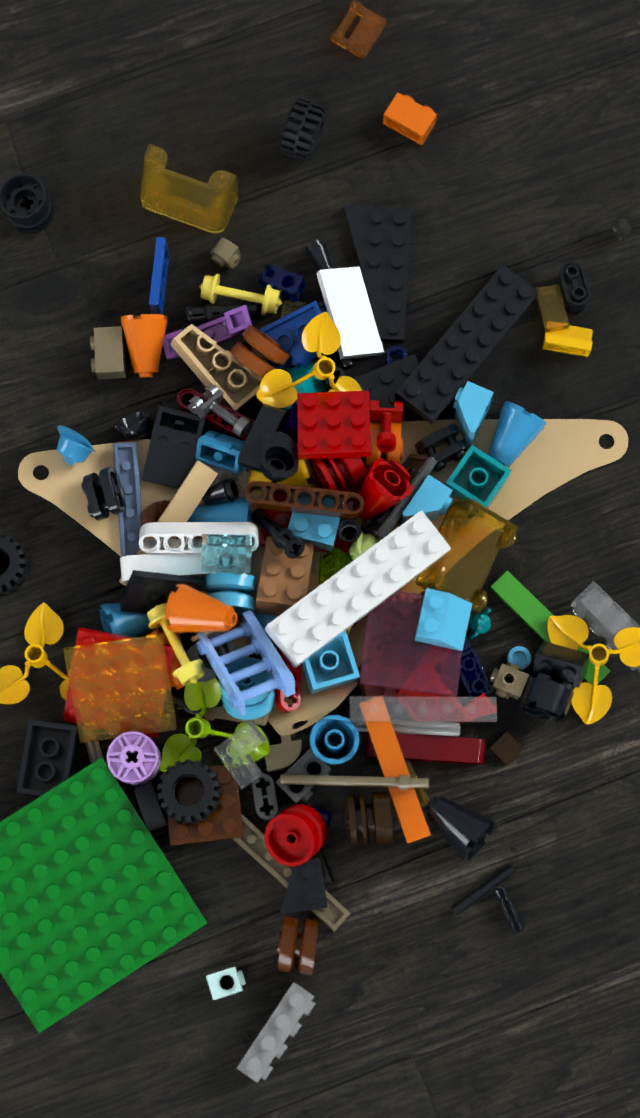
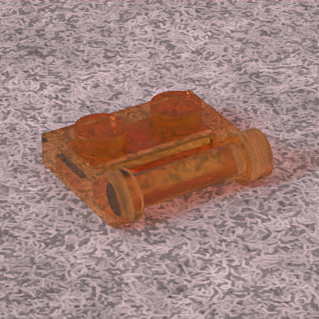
M353 0L349 5L350 10L337 30L333 31L329 38L333 43L365 59L387 24V19L363 7L358 1ZM356 15L362 17L349 39L345 38L344 34Z

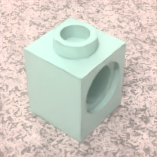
M236 966L206 976L213 1000L243 991L242 985L246 984L242 970L237 971ZM224 975H230L234 979V986L230 990L223 989L220 984V980Z

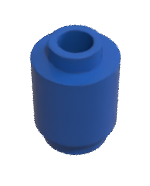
M301 338L288 352L291 355L288 360L297 368L301 366L306 368L317 356V352L310 353L303 348Z

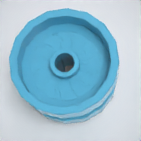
M215 572L204 576V590L210 593L208 594L209 596L232 606L237 616H242L243 612L252 610L253 614L255 613L256 599L250 596L256 592L257 578L255 576L238 572Z
M252 657L241 658L229 663L225 667L229 674H232L262 660ZM265 670L235 684L240 692L273 679V675L270 671L266 672ZM219 680L223 706L226 712L234 718L241 720L260 718L270 712L276 703L275 689L246 700V714L241 716L237 708L231 707L228 693Z

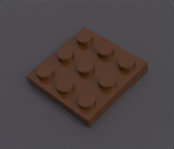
M236 763L210 766V769L219 779L222 795H220V805H217L214 814L208 816L209 819L201 820L198 824H183L167 814L170 846L244 837ZM196 778L183 780L176 789V799L184 806L195 805L204 794V787Z

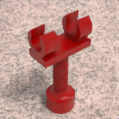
M370 400V421L381 422L382 433L377 436V448L381 452H391L396 448V436L391 433V422L402 423L403 402L394 401V408H379V400Z

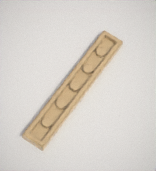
M197 460L157 522H187L218 473ZM148 536L146 539L151 540L154 539V537ZM171 536L170 538L176 539L177 536ZM139 549V551L137 552L136 555L154 554V553H145V552H143L141 549Z

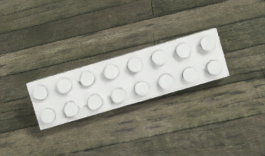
M421 510L270 622L264 630L295 669L445 556L452 548Z

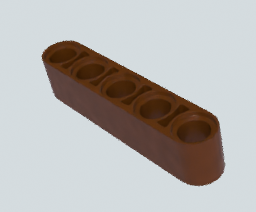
M253 481L245 489L247 504L260 509L356 519L360 517L364 508L362 496L354 492ZM253 490H259L263 493L259 499H252L249 495ZM277 493H284L287 499L283 502H277L274 500V496ZM305 495L311 499V502L307 505H302L298 502V498ZM330 498L334 500L335 505L331 508H326L323 506L322 501ZM350 501H355L359 504V508L351 511L346 507V504Z

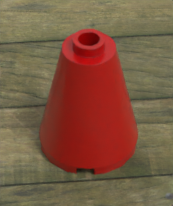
M380 458L370 466L358 493L364 500L363 512L359 518L370 520L403 501L411 494L413 490V485L410 486L409 482L411 476L398 462L394 460L389 462L383 461L384 458ZM354 501L353 510L355 511L359 508V504Z

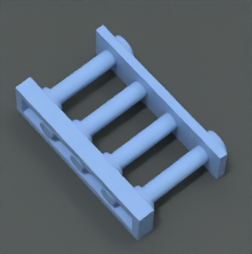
M252 610L242 613L243 623L240 624L239 628L208 639L205 632H198L199 641L196 642L199 653L206 656L227 691L231 707L237 708L241 716L246 714V700L275 688L281 689L286 697L295 694V678ZM243 636L249 637L251 640L250 645L220 657L214 649ZM253 653L261 656V662L229 674L224 666ZM265 670L266 672L270 671L273 675V679L240 692L235 684Z

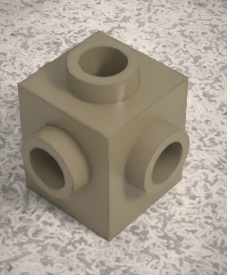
M507 662V665L502 663L499 669L494 668L489 680L493 682L491 689L495 690V694L499 697L508 699L510 696L518 700L529 674L520 671L521 667L513 663ZM505 678H508L511 683H507Z

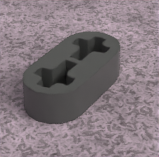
M259 774L252 782L256 812L261 819L271 820L278 813L274 782L269 775ZM262 778L266 782H270V786L266 787L267 795L264 796L262 795L261 788L256 787V784H259ZM268 798L269 805L274 806V810L270 811L269 816H266L265 812H260V808L264 807L263 799Z

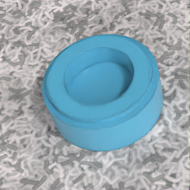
M516 646L507 654V662L521 667L520 671H523L531 663V654L525 647Z

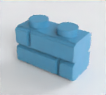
M209 430L198 439L195 458L196 460L239 474L246 468L238 465L239 453L245 441Z

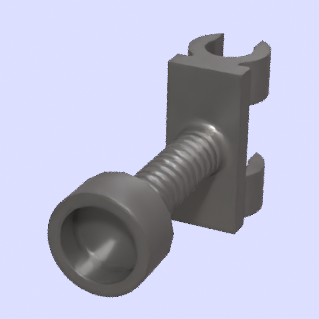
M209 384L204 388L206 392L203 393V396L207 400L205 403L198 396H194L189 400L191 404L187 407L193 414H198V417L202 419L210 411H213L233 426L232 432L240 438L244 437L252 426V422L247 418L241 417L239 419L219 405L222 402L224 392L219 391L213 384Z

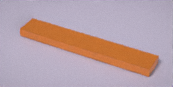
M382 695L359 703L384 777L409 775V778H411ZM388 787L407 844L431 836L415 789L399 790V787Z

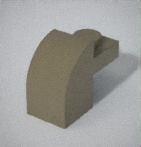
M295 733L281 736L282 743L270 745V752L265 756L268 773L288 769L297 762L302 751L301 739L291 740L292 737H296Z

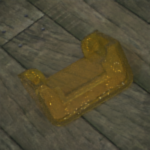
M149 144L144 157L140 192L143 207L149 211L210 233L217 234L224 231L239 197L236 175L227 171H216L212 174L207 184L166 169L168 162L167 153L162 148Z
M475 500L454 502L446 512L438 529V532L452 549L418 575L416 585L424 590L429 588L451 593L472 603L471 611L481 612L488 601L486 591L482 590L499 549H504L507 546L510 547L515 542L516 532L519 527Z

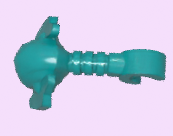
M484 606L480 613L473 616L470 614L468 623L471 629L467 637L471 640L479 633L485 634L490 630L491 620L488 614L491 612V609Z

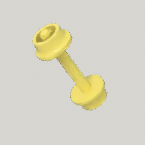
M220 274L215 276L205 275L203 283L199 285L201 299L208 300L211 305H214L217 295L263 304L262 315L265 316L267 313L276 314L278 306L282 304L280 300L281 291L273 289L269 284L267 285L265 295L220 286Z
M167 603L156 605L147 613L150 621L148 626L150 629L162 627L181 664V667L173 672V676L178 678L183 686L191 683L196 684L197 680L205 675L202 668V659L189 661L176 633L167 629L166 625L170 626V621L165 619Z

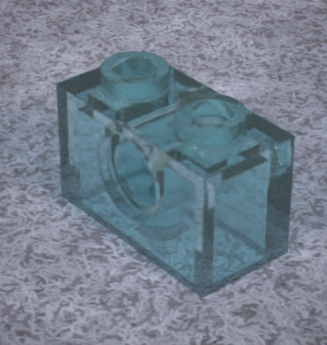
M202 534L201 572L211 574L219 572H231L233 574L250 573L251 535ZM223 554H229V555H231V556H229V557H223V556H221V555H223Z

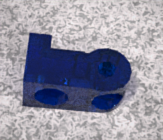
M269 264L266 265L258 281L264 288H267L269 284L273 289L280 290L281 295L288 297L290 301L298 303L306 287L303 276Z

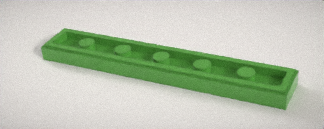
M507 570L490 589L544 642L551 643L547 625L549 616L554 615ZM578 647L577 651L589 654L588 650ZM589 659L584 681L593 685L595 665ZM605 665L599 668L597 685L610 672Z

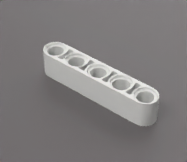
M152 522L142 525L139 532V547L145 553H249L256 550L259 544L258 528L252 522ZM247 535L252 536V538L245 539L243 537ZM151 536L154 537V539L150 540L146 539L145 537ZM171 536H177V537H179V538H178V539H171L170 537H171ZM196 536H202V537H204V538H202V539H196V538H194V537H196ZM220 536H227L228 538H226V539H220L219 537H220Z
M154 553L123 556L120 558L122 583L129 582L133 570L199 578L215 572L240 573L239 553Z

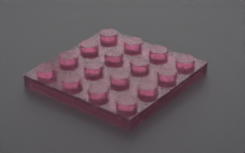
M397 591L368 613L359 685L457 697L462 651L414 641L424 594Z

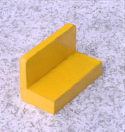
M548 322L543 349L588 357L592 349L593 341L591 339L593 330Z

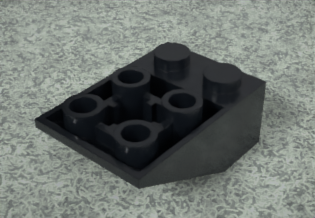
M159 406L141 480L179 489L195 464L197 441L202 436L206 417L200 419L198 415Z

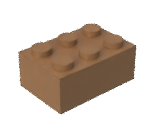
M267 536L256 598V613L280 616L307 596L315 543L303 541L305 544L304 551L299 557L291 559L285 555L283 549L275 546L272 537Z

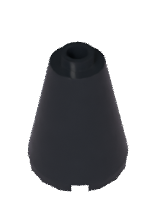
M443 796L438 799L434 797L426 807L429 819L464 862L472 859L486 843L484 841L486 833L491 836L496 825L491 819Z

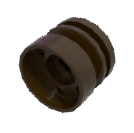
M389 792L372 793L371 804H366L364 795L359 794L360 805H354L353 794L347 795L344 813L346 834L351 842V847L357 846V835H362L363 846H367L369 834H374L377 845L392 844L393 829Z

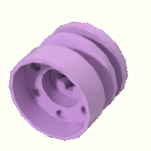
M134 731L122 733L113 740L108 748V768L116 778L126 785L139 786L148 783L160 771L162 761L160 750L152 739L143 733ZM130 753L134 755L139 753L136 756L138 759L136 763H134L133 761L128 763V761L130 760L128 755Z

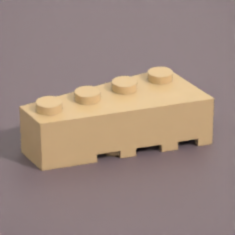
M193 324L173 338L170 345L204 386L213 384L219 391L224 392L221 404L237 412L256 396L262 377L236 359L228 350L226 351L217 345L216 341Z

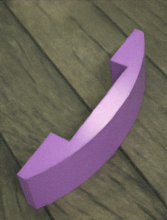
M246 305L224 313L225 316L199 325L197 328L216 341L217 345L230 341L242 335L249 325L252 326ZM182 329L164 336L163 347L167 359L180 357L170 344L173 338L183 331Z

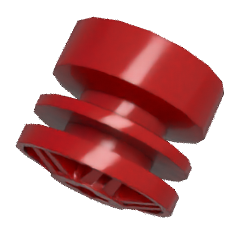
M361 457L310 459L313 473L323 489L337 490V486L340 491L347 492L344 480L347 479L352 486L356 487L363 483L367 475V470Z

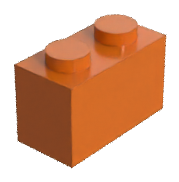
M397 92L384 113L383 124L423 145L436 124L437 114L430 107L421 106L416 103L412 97Z

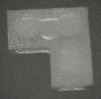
M253 721L244 725L214 749L241 789L247 787L263 775L249 755L266 742Z

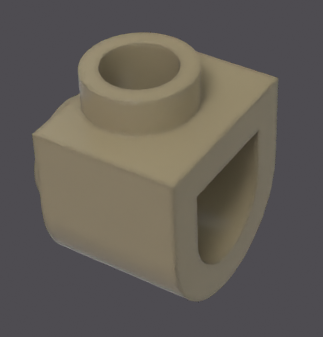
M221 237L210 252L213 256L211 260L220 267L224 265L229 269L235 268L241 259L239 247Z

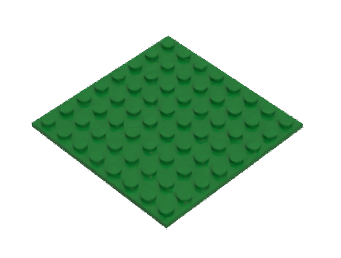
M102 757L0 822V973L38 1033H41L207 924L202 913Z

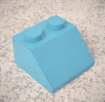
M467 381L464 388H459L455 396L453 408L456 409L455 419L462 437L470 448L490 408L494 392Z
M428 474L402 513L400 524L402 525L421 510L430 521L436 520L440 514L444 516L453 501L450 497L453 490Z
M426 588L414 641L462 651L472 603L451 593Z
M346 630L302 663L310 694L357 682L360 677Z

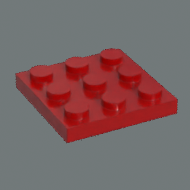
M369 391L297 393L298 459L371 457Z

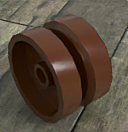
M284 916L277 955H279L278 971L291 972L294 967L295 957H298V970L300 974L313 975L319 920L306 919L303 922L302 934H298L299 921L297 918Z

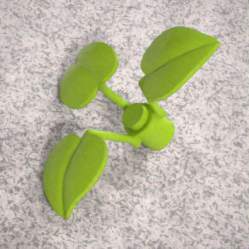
M215 677L207 682H196V684L191 683L185 686L184 700L187 707L192 711L202 710L199 714L195 715V718L188 720L185 729L188 735L174 734L168 738L163 748L159 770L167 772L166 768L169 766L173 767L177 761L185 762V759L201 761V751L195 747L197 744L196 738H205L209 734L234 739L230 744L231 755L236 761L244 764L254 763L267 756L270 752V743L265 732L256 724H238L235 735L211 729L210 723L203 719L202 716L206 713V707L213 708L217 706L222 698L219 680Z

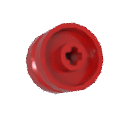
M304 804L291 805L275 816L267 825L264 835L265 845L270 855L279 863L286 866H300L310 860L323 847L327 838V828L321 814L314 808Z

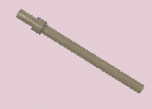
M281 774V784L399 787V790H409V788H429V778H409V775H399V777Z

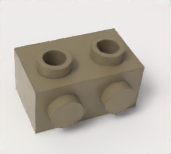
M122 326L94 328V336H90L91 350H95V358H91L92 372H96L98 380L126 378L125 341Z

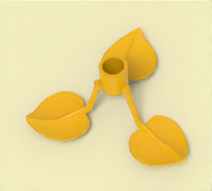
M323 312L314 317L302 332L301 341L303 348L310 353L317 352L316 355L319 358L313 365L312 371L292 382L291 375L285 370H271L262 378L256 396L263 404L279 409L287 408L297 400L298 392L294 386L312 376L319 380L328 378L329 384L332 387L328 392L363 391L357 381L348 376H341L334 384L333 379L335 376L333 373L335 371V363L325 355H331L339 348L341 336L328 312Z
M44 602L34 610L25 626L24 636L30 645L25 650L27 661L25 662L24 674L17 666L7 665L0 668V704L10 705L24 700L31 689L29 683L25 680L29 676L30 666L41 668L45 665L65 679L60 685V693L66 701L71 668L67 676L48 660V655L43 649L45 644L53 645L61 639L64 633V624L61 618Z
M574 615L549 616L547 629L551 643L578 650V647L588 650L589 659L595 665L593 685L583 682L579 688L575 687L571 701L575 712L584 724H593L608 712L612 703L610 689L605 685H597L599 668L607 663L610 654L619 653L622 663L630 667H639L640 628L629 627L619 631L614 637V644L617 649L612 650L603 644H595L593 646L582 644L589 635L588 626L583 619Z

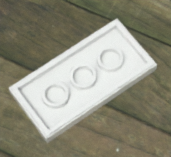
M360 267L319 270L316 274L325 306L341 336V343L338 348L340 359L376 356L384 353Z

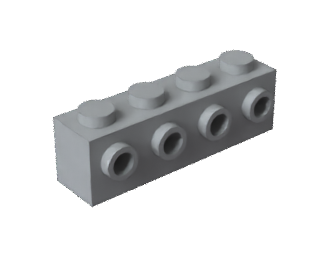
M293 982L237 1069L257 1083L260 1078L266 1080L273 1069L270 1063L274 1057L280 1059L287 1048V1045L284 1044L285 1040L289 1035L295 1036L301 1027V1024L298 1023L299 1019L303 1014L308 1016L316 1004L312 1001L314 995Z

